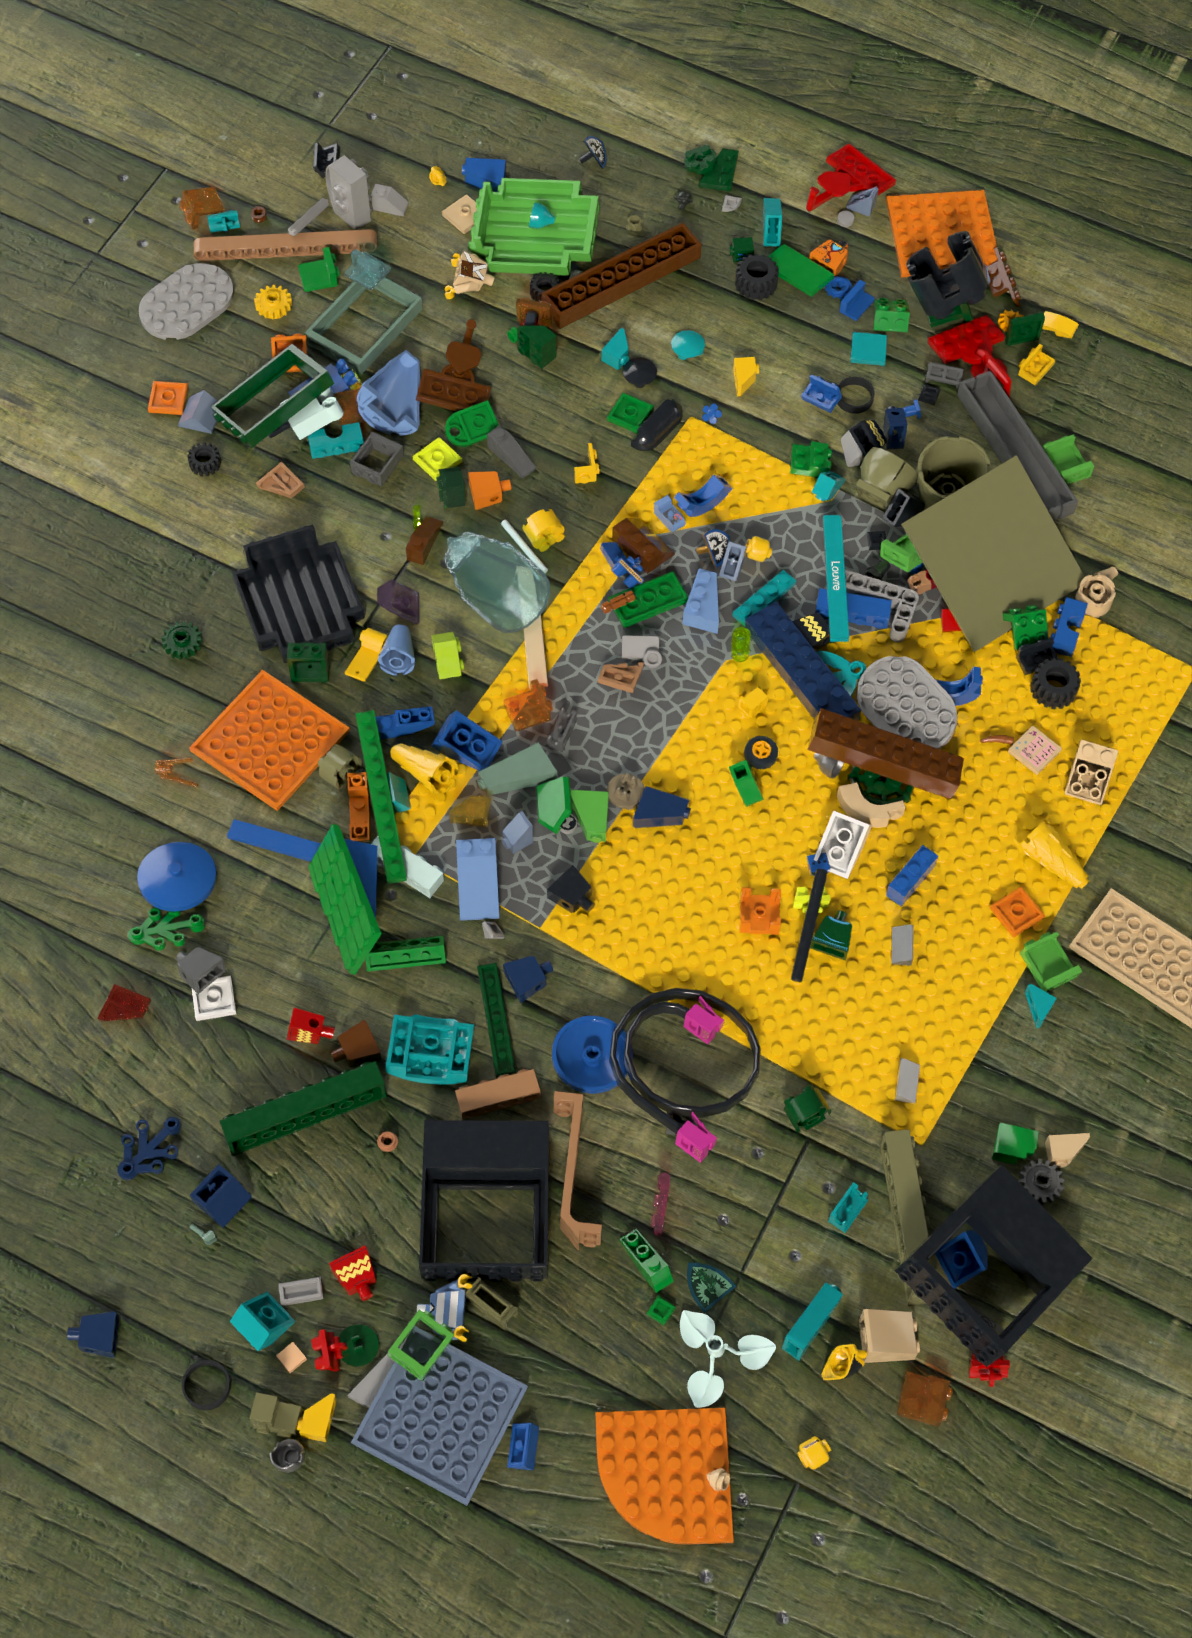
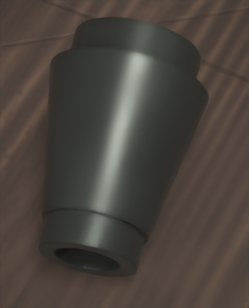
M883 560L868 567L865 576L881 580L891 568V565L887 560Z

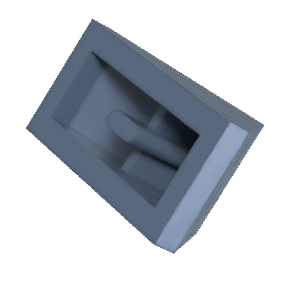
M874 187L852 195L846 207L849 210L870 217L876 206L878 188Z
M729 541L719 576L737 581L745 562L747 546Z

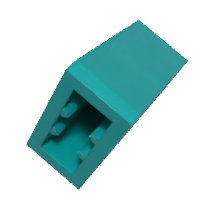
M764 198L763 246L780 247L782 227L780 198Z

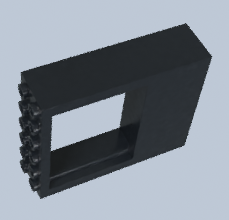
M424 1120L419 1251L421 1278H425L426 1281H436L437 1278L456 1281L462 1274H466L472 1277L468 1281H476L478 1277L492 1282H497L501 1279H509L513 1282L530 1279L533 1282H541L543 1279H547L549 1121ZM438 1189L534 1190L533 1263H436Z
M1001 1165L913 1251L895 1272L903 1282L910 1286L915 1295L929 1306L931 1312L937 1315L945 1323V1326L960 1339L961 1343L968 1347L976 1356V1359L988 1367L1016 1343L1093 1258ZM966 1222L1036 1294L1000 1335L978 1315L928 1262Z

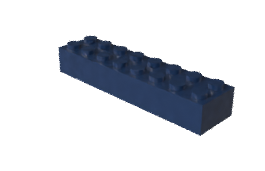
M777 602L770 604L745 619L746 632L814 720L822 708L860 721V707Z

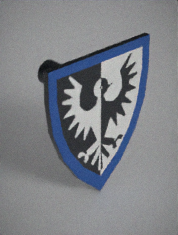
M588 136L583 142L589 151L581 156L579 160L583 164L594 157L603 169L607 159L604 144L598 138Z

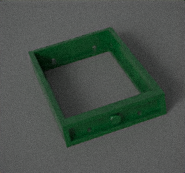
M291 344L212 405L213 417L218 423L221 422L226 430L230 429L235 437L238 436L244 445L247 443L253 448L335 383L325 368ZM294 365L313 379L246 432L229 418L231 414Z

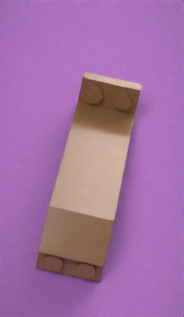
M555 1091L554 1113L561 1117L572 1115L560 1229L579 1251L580 1243L586 1247L600 1246L602 1225L577 1222L570 1215L583 1112V1094Z

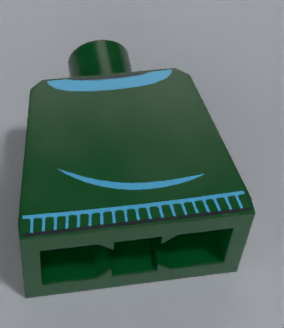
M836 911L835 917L825 916L812 939L810 949L846 961L852 931V924L845 922L847 913Z

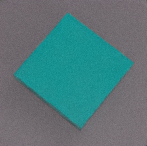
M853 332L850 363L885 366L887 335Z

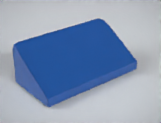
M617 542L601 543V552L611 568L616 563L614 559L617 556L630 565Z
M513 1423L508 1468L534 1470L539 1434L538 1426L532 1423Z

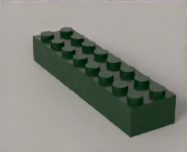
M376 1061L372 1063L366 1062L360 1065L359 1068L345 1070L333 1078L326 1077L320 1083L305 1085L299 1091L287 1092L275 1100L268 1099L262 1105L247 1107L241 1113L226 1115L219 1122L231 1155L235 1156L387 1097L385 1085Z

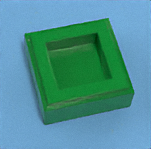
M657 1296L646 1315L665 1326L676 1307L660 1296Z

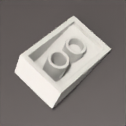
M833 811L814 860L817 861L821 853H826L830 866L828 871L848 879L865 845L871 826Z

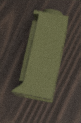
M479 1277L475 1282L472 1280L470 1282L472 1288L465 1289L466 1300L505 1331L507 1329V1322L513 1316L515 1318L518 1316V1308L510 1304ZM479 1289L505 1309L501 1315L475 1295Z

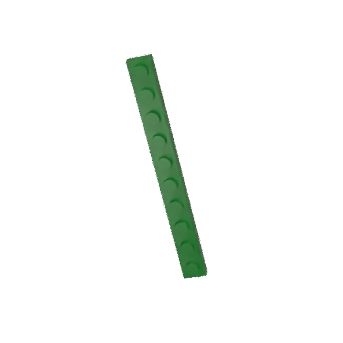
M374 710L355 713L387 884L407 881Z

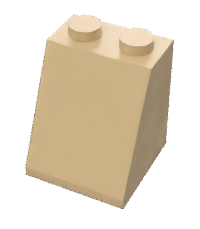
M863 1309L859 1319L862 1350H865L867 1353L864 1359L865 1363L915 1360L917 1353H920L919 1340H915L914 1332H917L916 1319L912 1318V1312Z

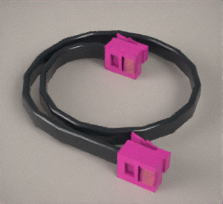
M673 988L651 993L633 1005L623 1015L612 1033L609 1063L616 1083L634 1104L677 1135L675 1144L701 1163L708 1155V1151L712 1150L716 1145L717 1137L711 1134L698 1118L727 1112L748 1096L759 1076L761 1047L752 1025L730 1004L701 990ZM673 999L698 1001L705 1010L697 1004L689 1009L679 1003L665 1001ZM712 1008L728 1016L746 1034L754 1056L753 1072L744 1088L724 1102L703 1107L675 1104L653 1093L638 1077L630 1056L632 1038L642 1022L653 1015L662 1013L676 1014L684 1018L683 1027L706 1044H709L715 1038L716 1032L723 1028L724 1019L715 1014ZM637 1015L626 1033L623 1062L631 1081L630 1084L623 1077L616 1058L617 1041L627 1024ZM662 1110L672 1115L691 1117L697 1124V1127L690 1121H687L682 1126Z

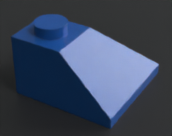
M974 1230L963 1232L944 1244L935 1253L954 1289L987 1269V1247L983 1239Z

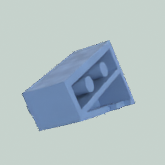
M698 569L683 612V625L718 634L717 573Z

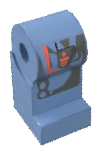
M668 495L654 502V514L671 532L685 526L686 523L683 515L678 512Z

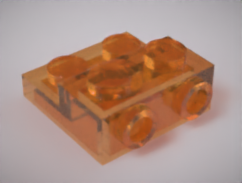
M906 1372L897 1415L939 1427L942 1421H946L948 1415V1408H945L946 1400L950 1401L953 1388L949 1387L950 1381L930 1375L925 1377Z

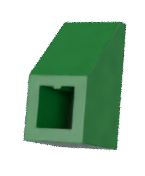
M747 760L729 767L734 783L746 807L764 800L753 769Z

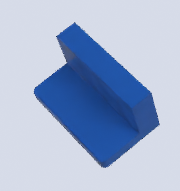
M859 280L842 299L840 312L855 321L863 315L875 300L873 296L864 292L866 283L862 280Z

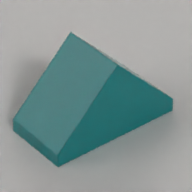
M1029 984L1024 993L1035 1026L1040 1028L1057 998L1035 985Z

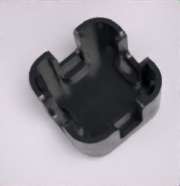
M967 231L954 233L947 238V244L956 260V263L951 264L950 267L941 269L928 247L915 252L907 260V269L911 275L908 277V281L925 314L928 316H935L936 319L946 318L954 311V307L964 302H967L969 305L976 304L986 296L985 290L988 287L987 269Z

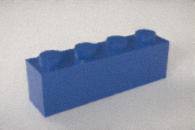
M819 588L815 613H819L823 619L829 618L827 589ZM846 593L848 622L887 629L892 604L891 600Z

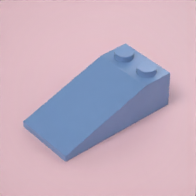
M495 838L456 840L460 921L499 919Z

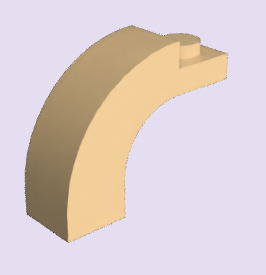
M857 783L839 786L837 798L843 811L849 817L869 824L871 827H887L889 819L895 820L904 814L905 804L903 801L875 805L864 799Z

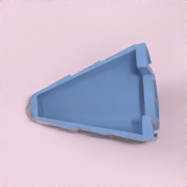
M405 350L362 384L356 401H358L360 415L370 426L389 435L391 433H399V436L408 435L418 430L420 425V401H416V396L420 384L419 360Z

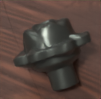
M679 192L678 196H674V199L679 203V209L685 210L687 204L693 203L688 193Z

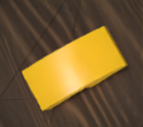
M1045 311L1044 313L1045 321L1042 329L1055 331L1056 336L1072 339L1079 326L1077 322L1052 312Z

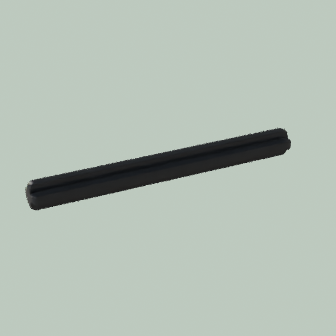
M820 868L815 873L793 966L791 980L794 982H802L827 878L828 872Z

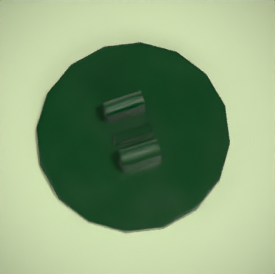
M361 1324L351 1325L339 1335L340 1343H347L348 1348L342 1351L343 1358H341L347 1365L353 1367L365 1366L377 1356L379 1340L376 1333L370 1327Z

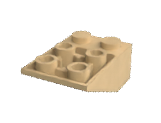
M1080 740L1064 794L1102 805L1118 750Z

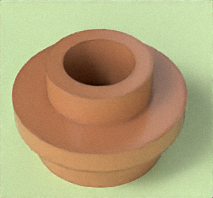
M389 1131L381 1133L377 1139L378 1147L384 1152L393 1151L398 1145L397 1136ZM386 1140L392 1141L389 1145H385L384 1142Z

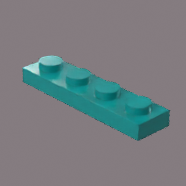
M782 570L733 611L732 616L745 627L746 618L776 602L796 585V580Z

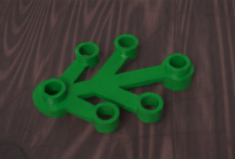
M152 908L148 912L149 917L141 926H136L129 930L128 939L135 945L147 943L153 946L155 950L161 951L166 946L164 939L173 942L178 947L185 944L184 935L182 933L173 934L171 933L172 931L190 928L192 932H201L205 928V922L202 916L195 914L189 920L169 924L175 917L181 914V911H168L169 913L155 927L150 928L155 921L161 919L160 910ZM153 935H158V936H160V937H157V938L154 939V938L151 937V936H153Z

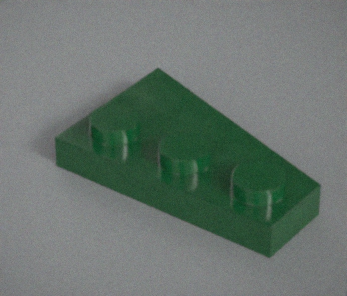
M723 148L717 156V164L713 165L714 169L704 174L699 182V187L731 192L739 151Z

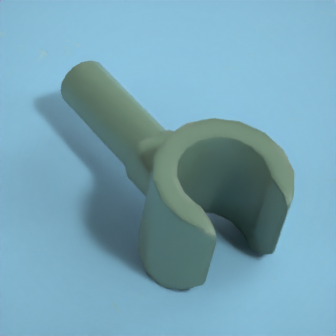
M194 1224L190 1225V1229L196 1232L206 1245H211L217 1241L212 1230L204 1233Z

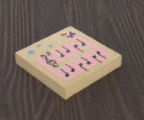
M1032 726L1009 748L1008 753L1038 775L1061 752L1062 748Z

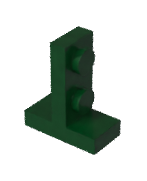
M967 302L954 307V311L946 318L936 319L935 316H928L931 328L961 318H965L966 323L973 320L971 309Z

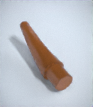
M994 735L983 738L980 742H998L1013 745L1014 737Z

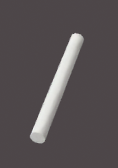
M507 520L502 521L501 525L533 564L536 565L538 570L545 574L548 571L545 565Z

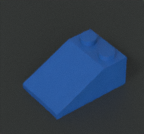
M456 710L448 716L431 746L445 756L481 771L489 767L503 741Z

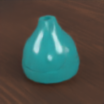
M535 202L529 227L540 229L554 224L555 216L550 213L546 206Z

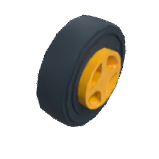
M757 736L747 742L744 749V757L751 767L756 769L770 768L778 758V747L772 739L766 736Z

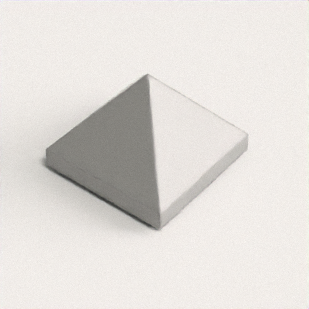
M484 921L482 923L485 938L503 939L505 937L496 922Z

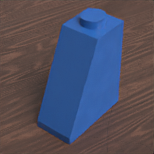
M466 158L465 165H462V175H465V182L479 188H483V182H490L493 192H498V185H501L502 178H505L506 161L501 159Z

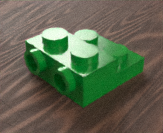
M811 441L810 446L792 444L790 473L819 478L820 473L830 471L831 461H828V459L831 458L832 449L828 448L829 444Z

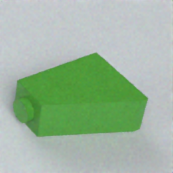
M570 790L571 805L586 840L594 843L606 842L609 792Z

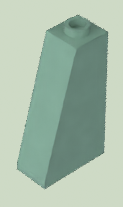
M538 742L479 771L477 783L482 791L485 790L489 796L538 786L557 779V770Z

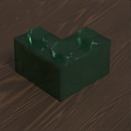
M460 467L439 469V476L436 477L439 501L443 502L444 508L465 506L464 481Z

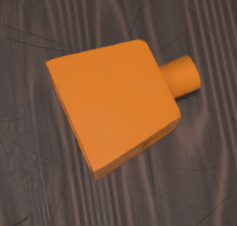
M496 471L468 472L469 486L475 510L500 503L502 501V492L511 490L510 480L499 481Z

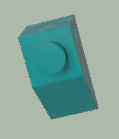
M623 328L602 349L601 361L617 370L629 360V348Z
M832 471L820 473L812 493L816 494L815 497L821 501L831 500L846 479Z

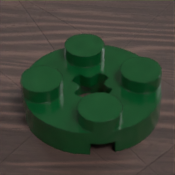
M703 145L685 153L684 164L686 170L690 173L693 171L698 175L705 174L714 169L713 165L715 163L717 164L716 153L713 149H710L709 145Z

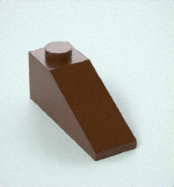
M428 516L425 517L412 533L406 546L408 561L424 565L443 525V521Z

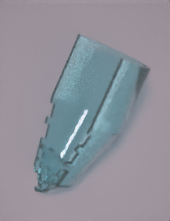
M472 532L462 533V536L456 538L452 536L448 538V551L445 553L444 560L455 580L456 587L459 589L460 597L492 627L503 633H514L527 628L539 618L547 606L550 596V581L538 566L508 542L504 543L497 539H489Z

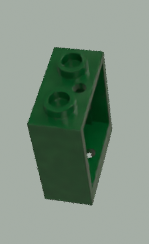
M288 643L287 662L291 682H329L330 666L326 643ZM295 661H320V662H295Z

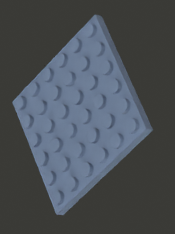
M415 1326L401 1350L422 1366H425L443 1341ZM450 1344L423 1381L394 1361L351 1444L467 1506L528 1386Z

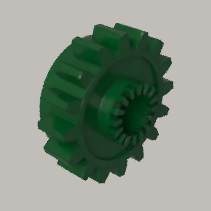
M176 621V626L174 627L168 625L169 630H164V636H161L162 646L167 655L171 654L173 659L175 657L179 658V660L189 659V657L195 656L196 652L201 650L200 645L203 644V637L198 626L193 627L192 622L186 625L185 621L180 625Z

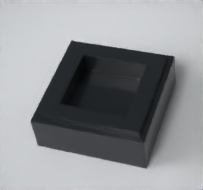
M924 384L918 401L935 406L941 389Z
M885 531L867 532L869 550H881V542L886 539Z

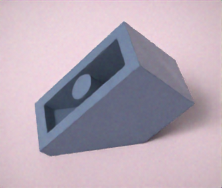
M523 811L519 812L503 830L502 843L513 854L533 843V825Z

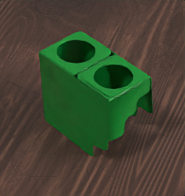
M1000 1122L992 1159L1016 1164L1017 1159L1023 1160L1027 1155L1033 1156L1035 1149H1037L1039 1131Z

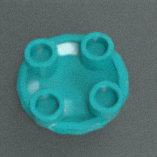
M687 330L677 333L672 338L671 346L679 359L686 360L687 358L702 355L704 353L705 341L697 332Z

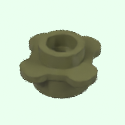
M632 215L627 218V230H642V218L638 215Z

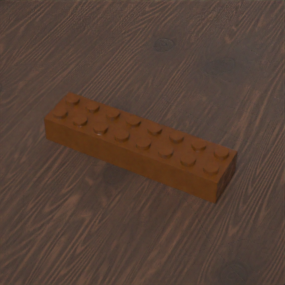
M822 708L814 720L807 749L948 799H952L960 785L964 758Z

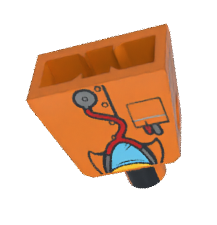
M827 240L810 253L809 259L833 273L834 276H838L847 261L848 251L846 249L848 244L843 240L838 244L832 240Z

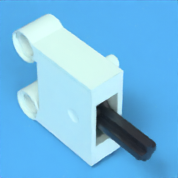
M329 387L268 436L273 438L292 427L299 440L330 422L339 420L343 416L344 411L337 399L333 397L334 394Z

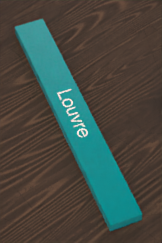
M823 515L830 642H849L841 515Z

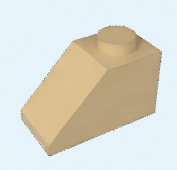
M1090 1133L1049 1135L1045 1141L1049 1166L1056 1164L1057 1168H1061L1070 1164L1089 1140Z

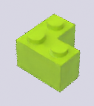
M453 632L431 635L439 679L462 676L461 670H464L463 659H459L458 652H461L458 637H455Z

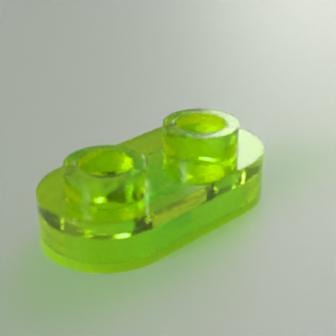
M738 627L732 633L731 657L736 662H744L749 657L751 633L745 627Z

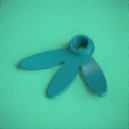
M817 651L816 653L825 664L842 670L833 674L840 683L845 682L843 687L852 696L856 688L857 679H860L867 669L866 665L861 661L850 663L841 656L830 652ZM857 668H861L859 673H855Z

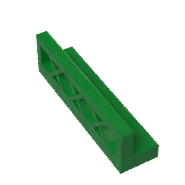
M443 936L375 943L366 958L367 972L446 963Z

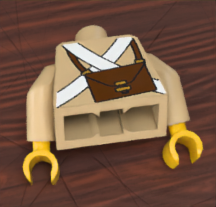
M463 251L461 256L458 253L453 255L451 264L453 267H456L453 281L454 288L449 285L445 287L446 299H452L455 296L454 293L479 291L483 283L492 286L495 277L486 273L487 263L482 261L476 254H469Z

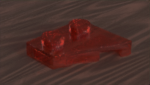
M114 984L97 1019L102 1022L141 1019L144 1017L151 999Z

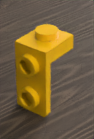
M588 443L590 466L574 467L575 484L595 482L596 474H599V464L595 463L597 453L596 449L592 448V443Z

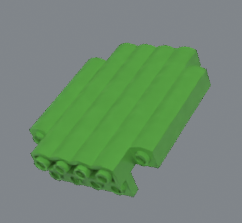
M502 178L501 185H498V192H493L490 182H483L479 198H476L477 211L473 215L474 227H471L472 240L469 241L468 249L478 257H486L487 267L490 272L538 274L540 272L544 274V272H547V275L553 273V275H569L571 261H592L600 202L598 196L582 195L581 181ZM535 202L546 206L550 213L555 216L554 224L540 229L529 227Z

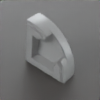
M725 195L722 212L737 209L741 204L742 198Z

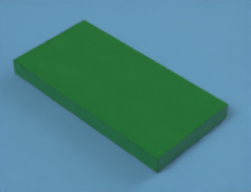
M785 244L768 256L778 266V277L811 297L834 279L833 273Z
M672 571L634 586L631 589L629 588L608 597V602L621 594L625 595L628 591L634 593V601L626 602V605L613 610L624 629L684 605L689 597Z

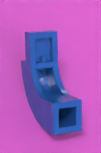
M713 475L697 492L692 494L678 492L674 498L679 502L678 506L689 517H696L717 506L733 488L722 476Z
M974 666L968 675L961 680L952 682L936 681L950 695L955 706L969 703L981 695L983 676L981 675V668Z

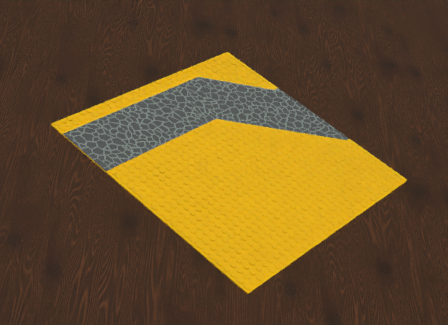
M690 417L541 617L548 687L529 688L524 640L467 717L503 741L489 766L539 742L557 770V778H570V790L607 792L608 783L613 777L628 773L639 778L644 785V789L647 786L688 799L689 808H691L689 818H685L682 825L634 828L633 817L638 805L632 810L616 807L608 801L606 842L594 843L587 841L578 820L575 832L564 834L559 831L558 834H555L538 823L537 786L488 796L485 790L482 791L477 783L479 771L456 761L459 771L455 770L454 774L458 777L449 791L444 794L439 792L440 795L428 790L424 787L423 783L419 782L409 795L411 809L400 813L397 812L394 815L400 846L408 847L414 855H420L430 865L438 866L442 870L443 875L458 883L456 840L495 838L498 902L501 908L651 993L673 988L701 990L727 1002L752 1025L761 1047L762 1056L894 1131L909 1130L910 1136L914 1137L915 1143L923 1145L1026 969L1027 965L1020 955V952L1025 948L1024 944L1033 939L1035 942L1040 940V936L1047 932L1073 887L1067 881L1050 872L1039 862L1018 848L1019 845L1026 841L1027 836L1046 820L1071 850L1081 867H1085L1192 682V666L1095 617L1085 614L1080 628L1068 626L1070 630L1079 633L1072 657L1056 653L1058 659L1061 658L1064 662H1071L1070 665H1074L1077 668L1076 671H1079V678H1081L1079 690L1075 700L1066 707L1064 705L1062 709L1058 707L1051 709L1050 706L1046 708L1043 703H1037L1038 699H1034L1032 696L1030 684L1034 673L1024 675L1016 659L1018 651L1014 649L1013 629L973 652L962 631L942 632L941 611L942 609L949 608L937 588L918 595V603L907 636L902 642L897 643L890 639V630L897 610L891 609L887 629L848 622L849 642H828L818 651L836 654L850 663L861 661L866 665V668L884 657L905 656L917 661L934 679L947 682L961 680L968 675L974 666L980 667L981 675L983 676L981 695L969 703L955 706L957 710L955 732L949 742L940 749L964 758L960 785L952 799L915 787L911 795V801L908 803L904 802L905 810L903 816L895 820L889 819L887 827H871L865 845L848 879L832 872L827 873L824 887H826L827 895H830L831 901L829 902V908H822V913H818L813 937L825 916L835 917L836 911L847 913L845 922L852 924L847 958L845 961L810 949L802 982H794L791 980V975L806 913L802 912V909L793 908L794 898L798 887H806L808 895L811 894L815 875L811 876L807 856L816 854L833 811L848 816L839 803L837 793L839 786L851 784L847 780V775L850 774L853 765L844 763L841 771L834 779L827 777L821 772L817 761L814 759L815 752L807 750L814 718L752 640L745 627L732 614L733 611L782 570L796 580V585L776 602L791 621L815 613L819 588L827 589L823 515H841L845 569L865 575L868 567L885 560L880 557L881 550H869L867 532L885 531L886 539L892 543L906 535L903 526L893 527L883 518L885 512L841 490H838L831 500L821 501L815 497L816 494L812 493L818 480L817 478L791 474L789 464L695 417ZM713 475L722 476L732 486L733 489L717 506L696 517H689L678 506L679 502L674 498L678 492L685 494L697 492ZM667 495L678 512L683 515L686 523L685 526L674 532H671L654 514V502ZM625 518H640L675 552L674 556L649 574L644 570L639 572L637 569H634L644 579L643 583L673 571L689 597L699 568L717 573L718 634L683 625V612L686 604L624 629L613 609L609 613H603L601 604L608 601L609 596L629 589L623 582L629 574L626 573L617 577L611 571L609 563L601 552V543L614 542L612 540V530L616 524ZM719 529L730 536V541L744 546L747 540L752 539L754 536L766 539L770 542L772 554L770 558H766L763 562L749 559L746 555L738 579L733 581L719 576L722 564L715 568L709 552L698 554L697 548L706 546L703 538L705 532ZM622 550L626 558H628L629 556ZM890 563L891 568L881 581L911 589L907 580L914 574L906 572ZM1057 600L1045 608L1048 639H1050L1052 633L1056 632L1053 626L1056 618L1060 619V614H1057L1061 603H1065L1061 600ZM622 636H659V653L662 656V662L655 669H650L644 664L643 671L633 693L598 683V677L603 665L627 663V666H637L638 662H643V659H622ZM827 665L832 673L842 671ZM857 668L855 673H859L861 668ZM857 679L856 688L851 696L858 706L857 696L860 679ZM1048 680V683L1054 687H1064L1056 680ZM758 687L767 693V706L750 719L738 708V701L740 696L744 697L747 692L753 691ZM564 708V712L569 715L574 710L577 712V721L564 751L560 752L546 747V741L560 710ZM861 710L860 722L874 726ZM1034 726L1060 746L1062 750L1036 775L1008 753L1009 748L1012 746L1011 744L998 742L981 743L980 740L994 735H1007L1014 737V744ZM757 736H766L776 743L778 758L770 768L756 769L752 767L764 800L746 807L734 783L729 767L746 760L744 749L749 740ZM1080 740L1118 750L1102 805L1064 794ZM860 768L858 774L864 775L865 770ZM880 776L879 780L886 782L887 778ZM860 782L863 791L867 790L863 782ZM902 783L900 789L905 791L907 784ZM877 794L869 795L881 800V798H879V795ZM893 795L891 797H888L887 800L896 798L897 796ZM572 808V813H571V815H573V816L576 817V815H575V813H574V810H573V808ZM523 811L533 825V843L513 854L502 843L503 830L519 812ZM924 845L938 855L936 866L901 907L886 896L888 886L921 846ZM572 865L592 887V895L589 899L595 903V906L588 913L582 907L576 912L571 913L547 898V889ZM742 887L751 888V895L769 896L771 889H781L779 913L781 925L779 935L739 933ZM1022 887L1044 913L1045 918L1013 938L989 908L995 902ZM913 925V961L911 966L891 964L892 927ZM673 999L667 1001L670 1003H679L689 1009H691L695 1004H697L705 1010V1008L698 1001ZM712 1008L715 1014L724 1019L723 1028L720 1032L751 1049L746 1034L728 1016ZM901 1058L920 1065L915 1104L895 1100Z

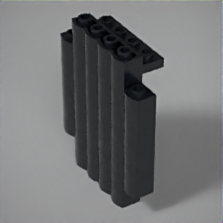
M309 525L243 545L244 558L248 568L232 572V576L259 651L269 650L278 646L283 662L288 663V643H326L327 651L335 647L346 646L354 642L350 623L363 620L365 618L364 609L337 541L319 546L315 528L313 525Z

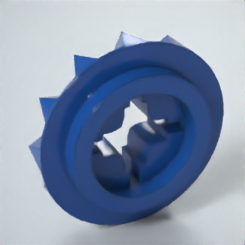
M834 276V279L825 286L828 296L832 295L833 299L839 297L840 300L852 289L851 282L842 276Z

